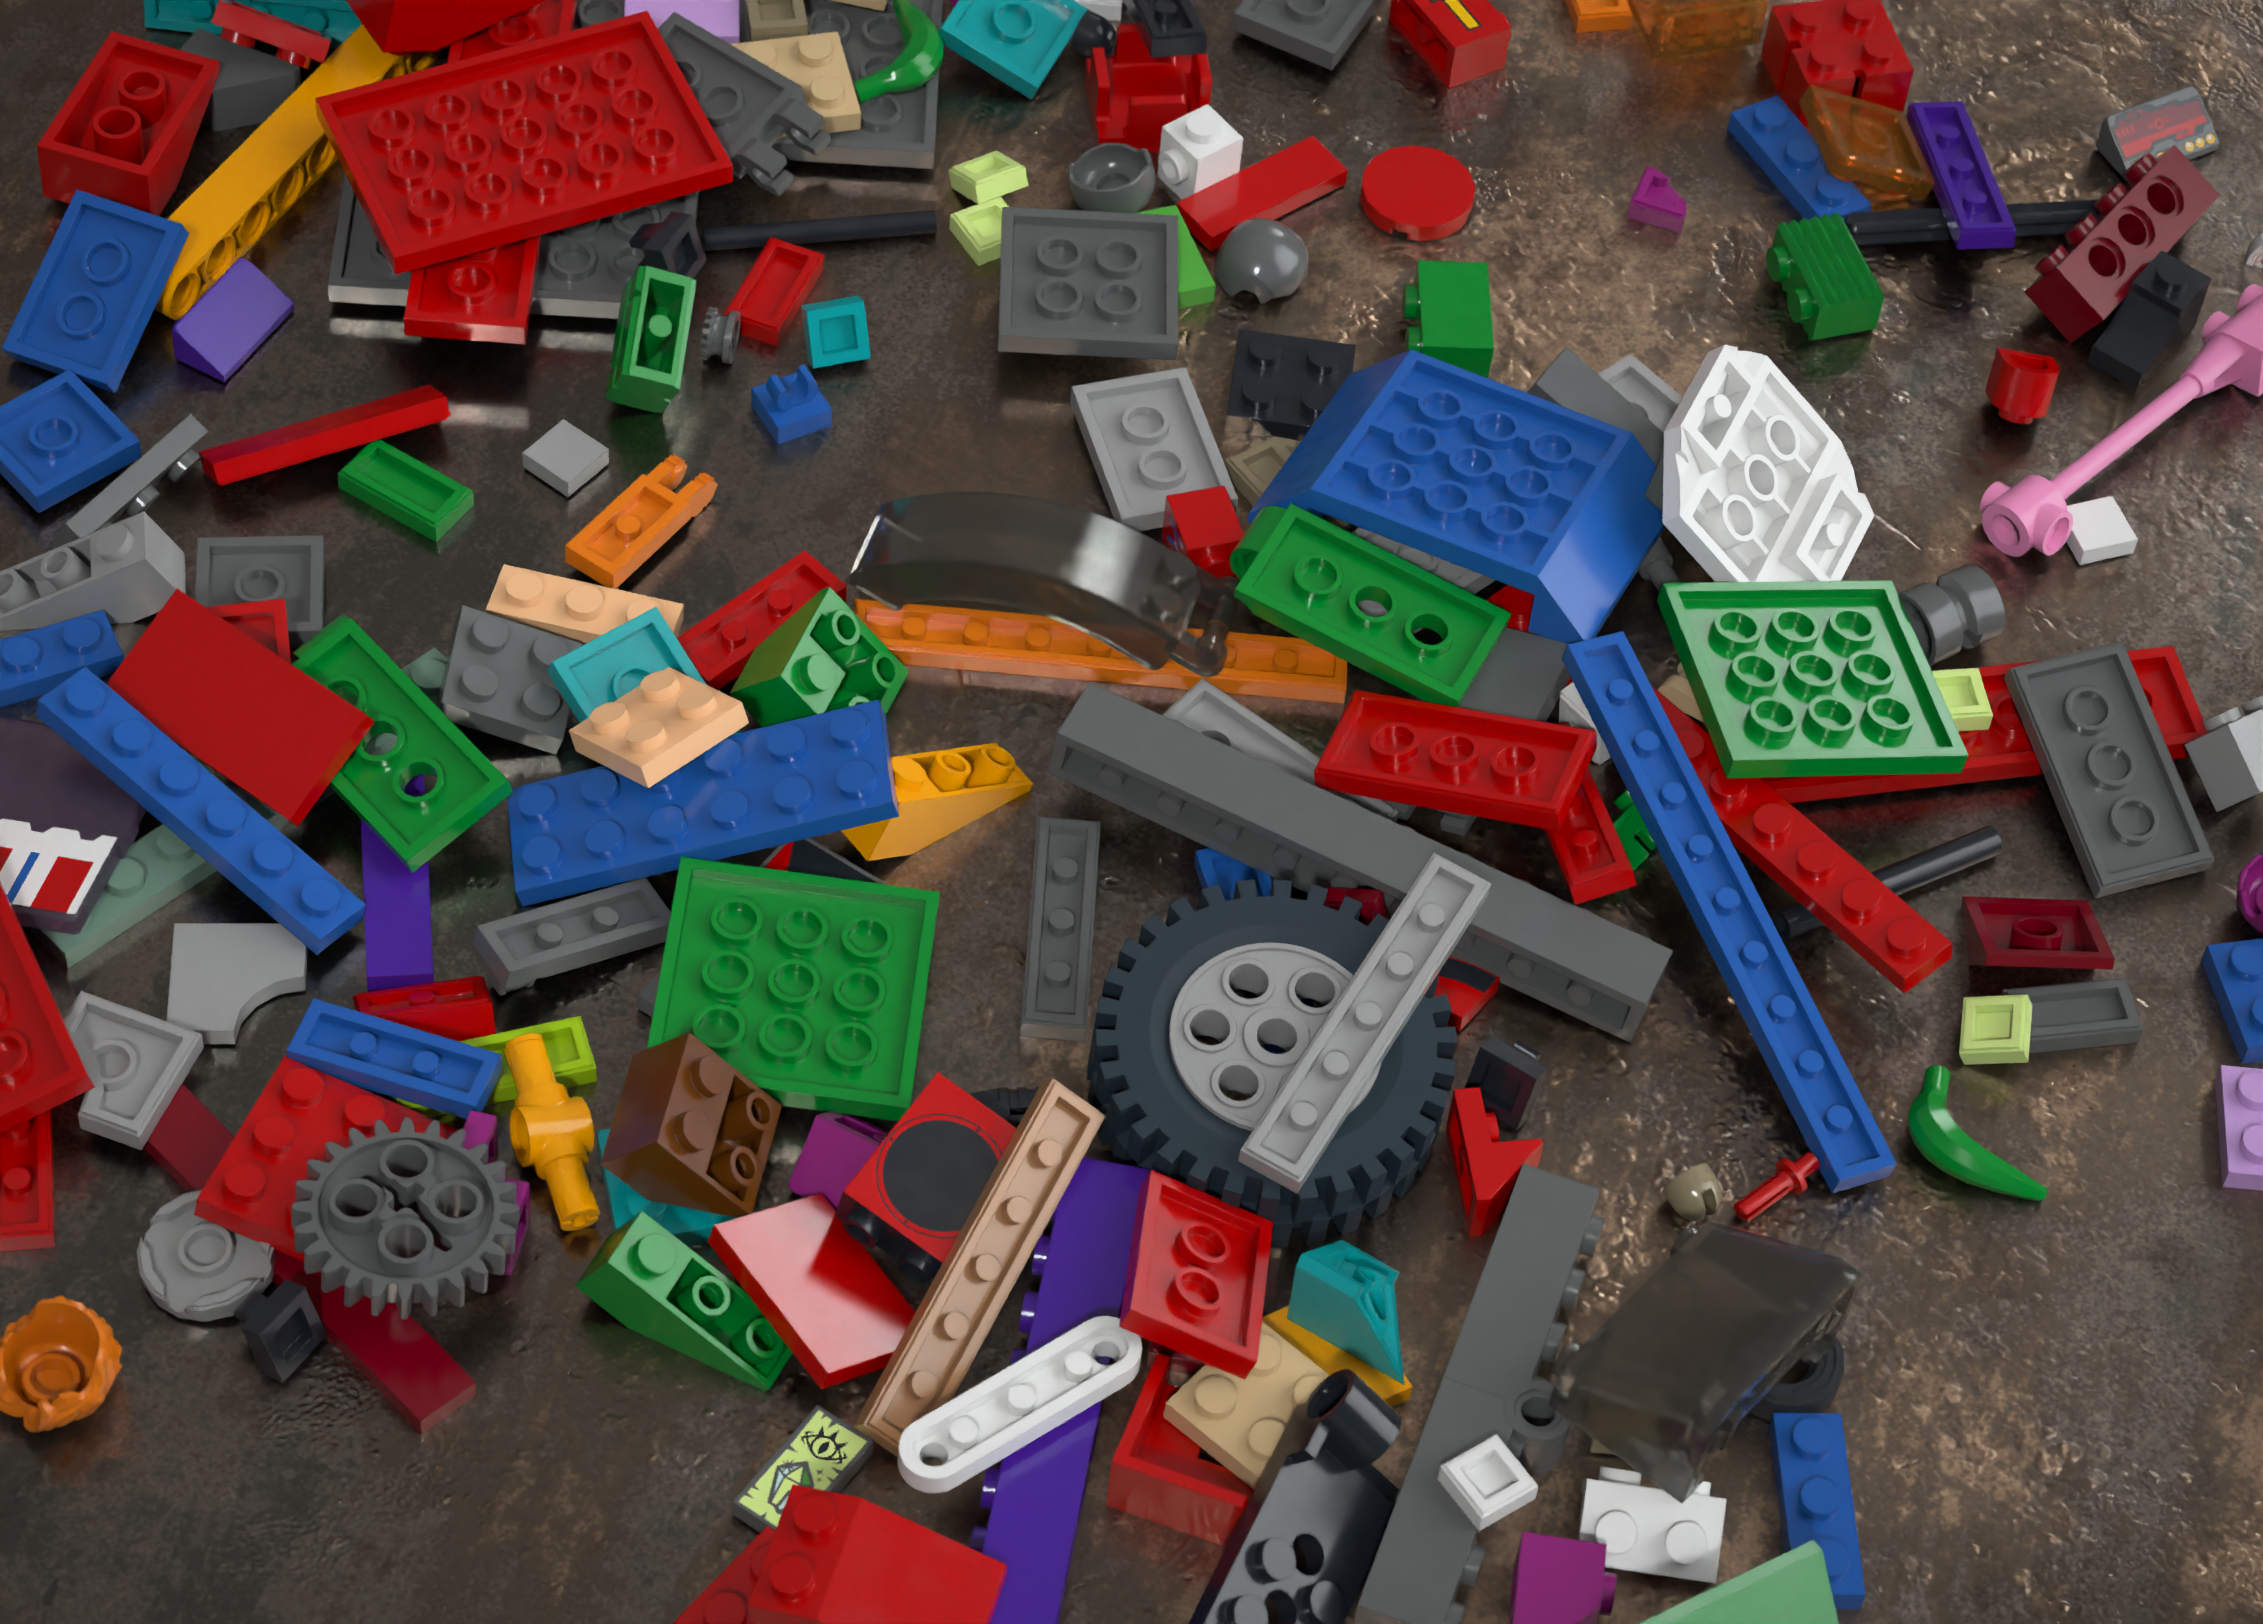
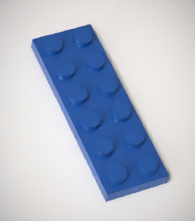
M879 700L730 735L650 788L606 766H600L513 787V793L507 797L515 893L522 906L678 870L681 856L715 861L899 817L886 718Z

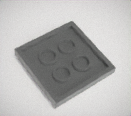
M1002 207L998 352L1176 360L1178 347L1177 215Z

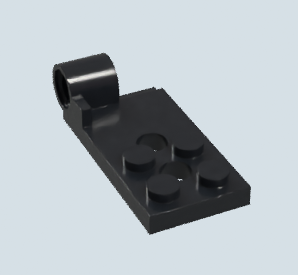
M1341 1369L1328 1376L1315 1388L1306 1403L1296 1406L1188 1624H1268V1613L1264 1605L1267 1596L1277 1607L1279 1615L1278 1624L1344 1623L1377 1554L1399 1491L1371 1463L1381 1457L1392 1445L1402 1423L1401 1416L1351 1369ZM1294 1540L1301 1545L1306 1556V1568L1303 1574L1296 1568V1557L1292 1548Z

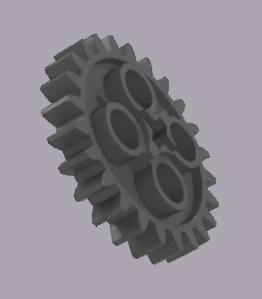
M405 1117L401 1124L400 1132L390 1133L386 1124L381 1119L376 1120L374 1137L368 1139L355 1128H351L348 1130L347 1149L328 1141L325 1144V1162L310 1159L307 1162V1180H297L296 1203L292 1204L295 1252L304 1253V1270L307 1274L321 1272V1290L327 1293L344 1285V1305L351 1307L363 1296L371 1298V1315L378 1316L387 1302L397 1304V1310L401 1319L408 1318L412 1303H422L424 1309L431 1317L437 1316L438 1299L446 1297L452 1304L461 1308L464 1306L465 1286L484 1294L488 1286V1273L503 1275L505 1272L506 1254H514L516 1231L519 1230L520 1206L516 1205V1184L514 1182H505L506 1164L503 1161L488 1164L489 1146L486 1143L466 1150V1131L463 1129L458 1130L448 1139L441 1138L440 1124L436 1120L431 1122L424 1133L415 1132L410 1117Z

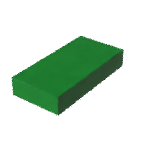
M380 439L367 444L338 473V487L436 543L474 506L473 490Z

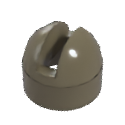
M1702 1163L1686 1170L1663 1189V1194L1672 1208L1682 1218L1694 1222L1703 1220L1705 1213L1708 1215L1716 1213L1722 1202L1720 1183L1707 1163Z

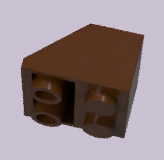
M689 1032L633 1055L600 1164L646 1200L735 1218L752 1214L782 1105Z

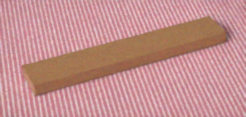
M1054 1078L1042 1081L853 1425L854 1428L897 1457L899 1441L904 1430L915 1421L953 1399L1105 1118L1103 1113Z

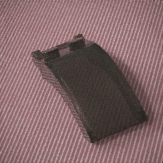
M994 492L934 493L896 499L881 504L873 517L845 579V582L895 611L900 610L905 604L933 600L976 601L1008 606L1039 614L1074 627L1106 643L1148 669H1161L1170 658L1203 677H1213L1222 671L1227 658L1225 642L1234 616L1242 612L1245 606L1242 601L1234 597V592L1241 581L1240 579L1233 576L1217 578L1195 565L1184 554L1172 551L1132 528L1070 505L1029 496ZM1196 601L1210 609L1202 636L1199 638L1186 632Z

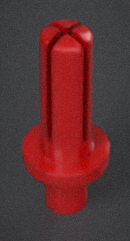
M1807 1152L1795 1162H1791L1786 1158L1779 1160L1775 1165L1776 1174L1734 1204V1211L1738 1218L1748 1223L1790 1191L1800 1195L1807 1190L1805 1178L1820 1168V1163L1816 1156L1811 1152Z

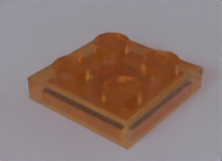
M1810 85L1799 103L1809 124L1810 132L1814 136L1824 158L1825 166L1832 175L1845 182L1856 180L1877 186L1891 195L1904 194L1922 200L1926 198L1935 185V180L1903 112Z

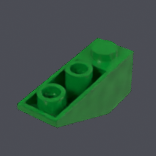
M640 1211L608 1235L575 1285L577 1289L627 1328L765 1392L770 1389L792 1354V1351L744 1290L643 1211Z

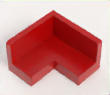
M1157 1353L1111 1461L1106 1506L1226 1547L1254 1490L1226 1467L1200 1459L1204 1449L1163 1417L1166 1402L1181 1388L1168 1384L1171 1357Z

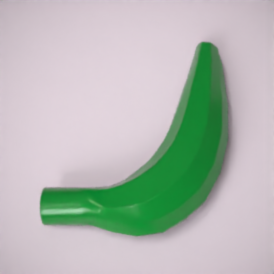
M893 0L903 40V49L897 59L884 69L852 82L859 104L887 93L912 91L922 87L936 74L942 64L944 43L939 30L925 13L909 0Z
M1940 1065L1929 1066L1925 1070L1921 1091L1912 1102L1908 1111L1909 1133L1923 1156L1944 1173L1967 1184L2021 1199L2042 1202L2047 1196L2048 1189L1983 1148L1955 1123L1946 1109L1947 1091L1951 1077L1950 1072Z

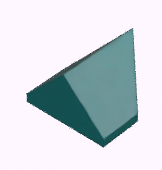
M1343 1240L1301 1254L1295 1268L1287 1319L1404 1385L1394 1285L1400 1272Z

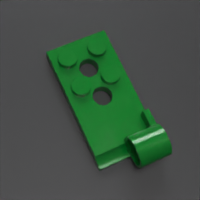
M1292 503L1287 509L1279 506H1265L1261 508L1229 557L1232 571L1241 580L1235 589L1234 597L1242 601L1254 615L1430 703L1453 707L1461 705L1505 632L1512 614ZM1363 600L1376 601L1386 609L1387 614L1380 617L1368 616L1362 613L1356 604ZM1419 628L1434 630L1441 636L1443 642L1436 645L1421 643L1413 636L1412 631Z
M341 614L291 653L294 660L293 666L367 714L374 721V724L335 775L329 786L412 873L513 793L508 779L352 618L348 619L345 615ZM391 733L398 737L395 746L385 754L371 755L365 752L368 742L376 735ZM431 774L437 777L434 788L423 796L413 797L404 793L407 783L417 775Z

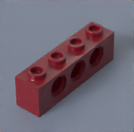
M2173 145L2156 159L2150 152L2139 158L2123 174L2129 181L2124 187L2120 182L2117 183L2094 204L2100 213L2096 217L2091 213L2087 214L2064 235L2070 244L2066 248L2059 244L2035 265V269L2041 275L2024 292L2070 343L2103 321L2127 296L2132 281L2162 250L2167 253L2220 196L2176 145Z

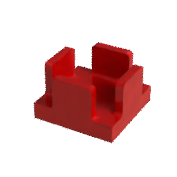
M1121 24L1117 27L1115 51L1112 57H1105L1104 47L1092 48L1091 58H1086L1085 81L1096 146L1105 142L1128 144L1137 150L1146 148L1149 153H1160L1162 126L1206 104L1210 106L1212 76L1208 54L1199 53L1151 58L1135 24Z

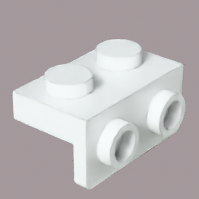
M1600 1467L1598 1480L1582 1479L1580 1492L1583 1493L1577 1540L1607 1544L1605 1567L1716 1583L1727 1499L1710 1497L1711 1483L1669 1477L1668 1490L1640 1486L1641 1472Z

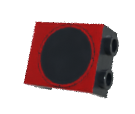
M937 1072L845 1188L835 1216L842 1221L844 1230L858 1243L866 1247H874L876 1245L897 1260L898 1268L908 1279L919 1286L930 1287L1017 1128Z

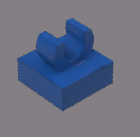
M805 365L798 366L796 373L782 378H778L775 374L768 378L767 383L751 388V405L778 445L832 426V408L819 391L816 380Z

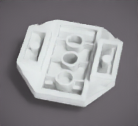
M1726 344L1707 353L1664 431V452L1644 496L1663 516L1662 523L1715 582L1841 581L1874 517L1865 493H1858L1854 469L1841 440L1768 356L1752 351H1738L1737 347Z

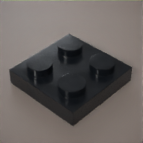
M1239 329L1225 431L1301 441L1347 377L1353 372L1356 345Z

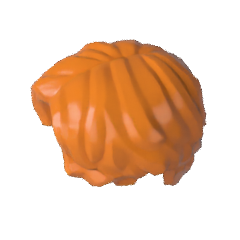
M64 1296L40 1300L30 1310L29 1314L23 1315L17 1322L9 1323L4 1335L0 1339V1411L14 1417H23L25 1429L33 1433L60 1428L72 1421L80 1420L93 1414L104 1403L105 1396L122 1368V1365L119 1363L122 1347L113 1337L114 1333L110 1325L106 1324L105 1319L99 1317L93 1309L86 1308L83 1303L66 1299Z

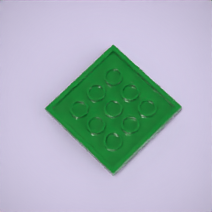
M1892 580L1663 583L1657 603L1726 778L1962 772L1969 755Z
M681 856L647 1049L690 1032L782 1106L825 1112L835 1111L841 1114L899 1121L911 1105L940 892Z

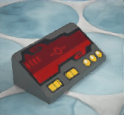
M2190 85L2108 115L2102 122L2095 147L2128 183L2129 181L2123 176L2124 172L2147 152H2150L2156 159L2173 145H2176L2185 157L2190 160L2217 150L2220 142L2198 91L2194 86Z

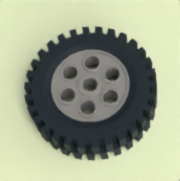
M1255 879L1236 881L1233 899L1228 901L1224 900L1219 884L1201 889L1197 911L1193 910L1185 896L1169 904L1165 924L1154 914L1141 925L1138 943L1129 938L1121 948L1117 967L1110 966L1104 980L1102 997L1099 996L1087 1065V1080H1091L1088 1101L1091 1106L1105 1115L1097 1134L1102 1145L1115 1141L1111 1157L1112 1163L1138 1166L1139 1168L1149 1169V1172L1151 1170L1219 1198L1227 1204L1237 1208L1240 1207L1272 1221L1271 1247H1287L1292 1228H1301L1305 1244L1309 1245L1324 1241L1329 1221L1332 1219L1341 1236L1358 1229L1363 1209L1373 1220L1388 1210L1392 1193L1401 1198L1412 1186L1416 1170L1422 1172L1429 1159L1433 1143L1436 1141L1455 1077L1457 1060L1452 1058L1457 1045L1456 1028L1447 1027L1452 1011L1447 995L1434 997L1439 980L1438 976H1436L1298 1194L1239 1162L1238 1158L1241 1148L1389 922V920L1378 913L1368 926L1362 924L1358 919L1363 903L1348 896H1345L1338 911L1324 905L1328 889L1310 884L1306 901L1290 898L1292 881L1273 879L1270 896H1257ZM1247 990L1257 995L1258 998L1245 999L1239 997L1233 991ZM1300 999H1312L1323 1007L1313 1008L1306 1006ZM1201 1035L1210 1036L1218 1040L1220 1044L1205 1045L1194 1037ZM1274 1044L1283 1048L1286 1053L1273 1054L1264 1050L1261 1046ZM1229 1090L1239 1091L1249 1099L1235 1101L1226 1097L1222 1092Z

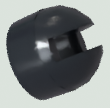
M1087 10L1075 29L1070 43V51L1084 58H1091L1092 48L1104 47L1105 57H1107L1115 47L1116 31L1113 23L1105 17Z

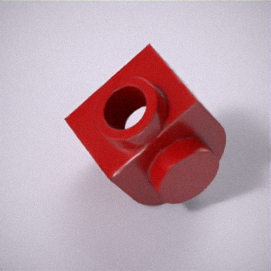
M1997 347L1985 392L1990 402L1999 408V416L2014 423L2030 424L2033 422V418H2042L2047 415L2060 368L2054 357Z

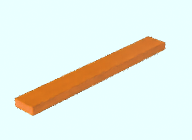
M855 599L853 612L903 665L1190 690L1203 678L1222 692L1230 694L1344 703L1347 661L1301 638Z

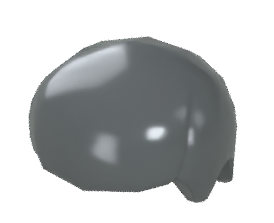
M1105 142L1086 150L1076 162L1070 163L1068 166L1069 188L1073 199L1079 208L1084 211L1138 213L1148 204L1154 191L1156 175L1151 156L1146 148L1137 150L1128 144Z
M1255 217L1238 223L1223 241L1215 256L1214 275L1225 292L1230 296L1245 290L1256 294L1260 303H1266L1272 298L1292 295L1304 282L1308 274L1309 254L1302 238L1293 229L1272 219Z

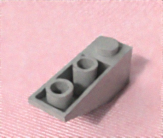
M143 511L0 571V631L38 629L99 610H104L110 624L133 623L156 612H160L176 589L186 594L185 553Z
M2263 695L2241 705L2246 715L2242 718L2238 707L2230 709L2203 722L2208 734L2184 744L2216 812L2263 792Z

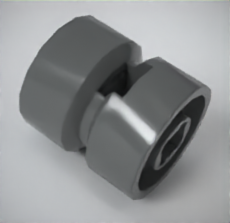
M1963 565L1938 576L1936 584L1923 582L1898 593L1929 666L1953 657L1961 649L1969 650L1996 638L2002 633L2005 625V609L2001 595L1993 580L1984 570L1976 565Z

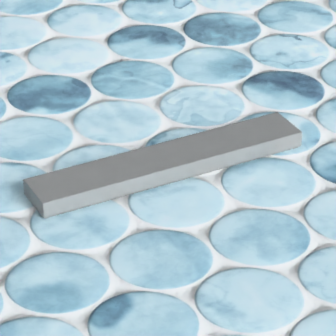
M1433 853L1241 1148L1238 1158L1239 1162L1298 1194L1488 897L1492 883Z

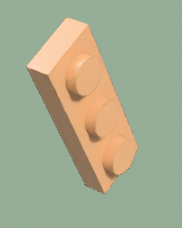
M505 564L502 567L485 609L486 613L582 643V646L654 607H657L676 638L684 620V604Z

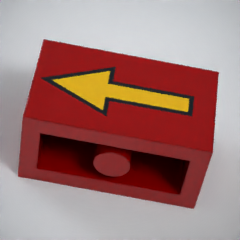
M1391 0L1390 22L1448 89L1505 67L1508 44L1511 39V26L1506 16L1501 11H1497L1488 0Z

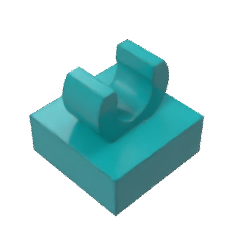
M859 295L801 305L807 360L813 369L871 358L865 304Z

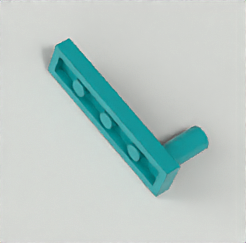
M144 0L145 27L193 33L200 28L220 35L223 27L211 23L219 0ZM232 0L330 35L331 42L329 48L337 49L362 24L345 0Z

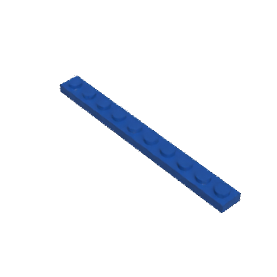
M1621 631L1568 644L1561 659L1811 1153L1818 1159L1820 1163L1819 1169L1831 1193L1889 1177L1897 1163L1624 632Z

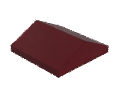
M1962 897L1961 912L1969 965L2113 970L2115 958L2088 900Z

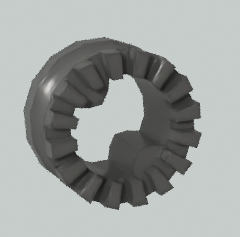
M708 308L704 326L709 327V329H702V333L708 334V336L701 338V359L710 360L713 355H718L722 358L723 363L732 364L740 333L741 314L739 311L732 310L729 315L724 316L719 313L718 308Z

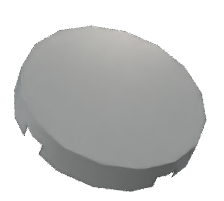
M198 1190L182 1194L162 1206L149 1221L151 1227L146 1232L144 1240L142 1237L140 1239L137 1258L143 1284L159 1307L181 1319L207 1322L233 1316V1311L250 1293L262 1294L273 1279V1269L278 1253L270 1244L256 1242L195 1216L196 1201L202 1191Z

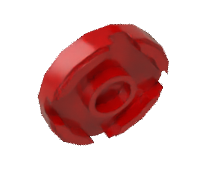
M1416 145L1391 148L1375 156L1367 165L1363 173L1359 200L1365 215L1379 229L1391 235L1393 229L1407 233L1408 240L1429 241L1443 239L1463 227L1467 222L1468 214L1472 211L1475 185L1470 172L1455 157L1435 148Z

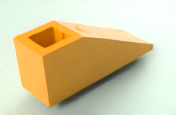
M997 743L891 757L899 817L841 830V832L867 861L911 855L1030 791L1033 783L1015 764L1013 756Z

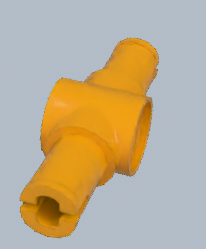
M529 1033L517 1036L507 1042L505 1045L506 1049H504V1055L518 1093L514 1103L515 1107L511 1110L509 1117V1132L513 1152L521 1166L528 1167L534 1165L537 1176L546 1180L561 1229L574 1231L586 1228L598 1220V1215H600V1210L585 1169L589 1162V1155L594 1147V1129L590 1110L582 1097L569 1098L566 1087L557 1083L542 1035Z

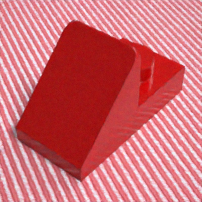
M1480 1087L1454 1089L1446 1130L1468 1236L1480 1237L1505 1212L1522 1165L1526 1164L1538 1168L1544 1143L1541 1139L1499 1142L1496 1116L1494 1113H1485Z

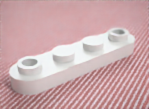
M1112 1316L1095 1317L1075 1327L909 1425L904 1430L899 1441L898 1468L901 1476L911 1487L926 1493L946 1492L967 1481L1128 1385L1136 1377L1140 1368L1142 1353L1140 1336L1119 1327L1120 1318ZM1106 1356L1115 1360L1116 1363L1102 1365L1096 1362L1095 1359ZM927 1458H938L944 1464L941 1466H929L922 1461Z

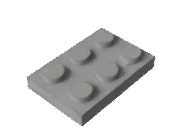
M1186 367L1071 386L1070 404L1120 535L1163 527L1167 495L1225 485L1236 513L1238 504L1237 494Z

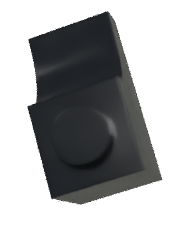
M2161 250L2132 281L2130 290L2118 312L2102 335L2092 345L2087 362L2137 390L2195 327L2211 278Z

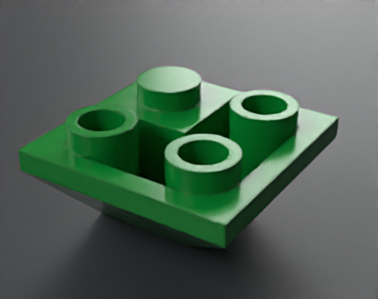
M827 587L820 590L754 649L730 694L743 703L744 708L762 727L875 700L880 701L886 716L909 670L833 589Z

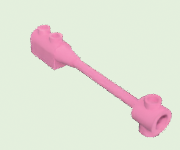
M2257 284L2249 285L2240 296L2237 304V313L2233 317L2220 311L2214 312L2206 321L2201 333V340L2204 342V346L2182 373L2179 381L2049 481L2039 475H2029L2012 488L1999 481L1993 483L1984 493L1980 503V511L1983 513L1982 525L1991 543L2003 553L2014 557L2024 555L2031 548L2047 556L2055 554L2068 539L2073 526V516L2067 511L2065 499L2192 399L2200 398L2230 384L2257 397L2263 394V287Z

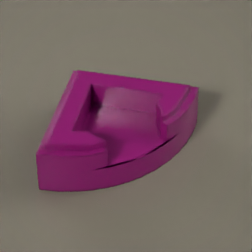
M1646 166L1630 201L1627 217L1681 234L1686 217V202L1669 185V177L1652 167Z

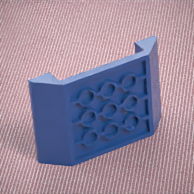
M1408 350L1351 373L1248 514V522L1251 523L1258 511L1265 506H1279L1287 509L1292 503L1320 518L1327 514L1395 542L1534 595L1528 631L1568 644L1596 637L1666 527L1662 523L1663 516L1644 496L1657 466L1632 432L1414 350Z

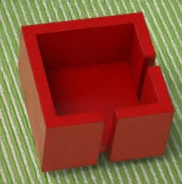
M1819 0L1772 6L1761 57L1776 90L1782 89L1780 99L1808 131L1844 127L1856 77H1860L1851 114L1854 125L1902 119L1914 69L1880 0Z

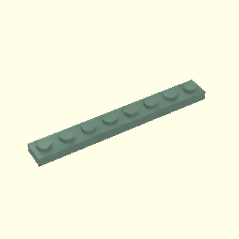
M434 647L401 670L437 706L447 658ZM391 733L376 735L368 742L365 752L371 755L385 754L395 746L398 737ZM231 781L224 784L276 829L280 830L290 823V821ZM328 785L313 807L336 792ZM162 824L103 863L76 914L33 908L25 913L27 930L69 969L218 870Z

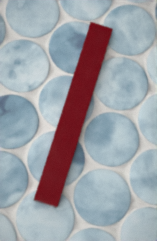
M182 1083L144 1145V1148L189 1193L204 1188L235 1136ZM277 1251L278 1257L273 1269L272 1281L278 1287L284 1280H288L306 1288L330 1341L421 1434L476 1396V1382L410 1315L407 1319H401L396 1303L387 1302L378 1316L371 1315V1298L365 1296L351 1307H347L344 1305V1285L327 1293L321 1290V1272L307 1274L304 1270L303 1261Z

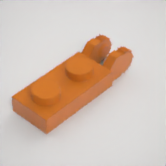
M675 454L673 456L670 455L647 476L642 474L565 545V562L605 587L617 589L681 529L691 517H696L704 507H707L718 485L714 481L715 478L705 472L703 474L700 473L677 494L674 493L673 490L677 489L682 479L685 478L684 475L688 466L684 463L685 460Z

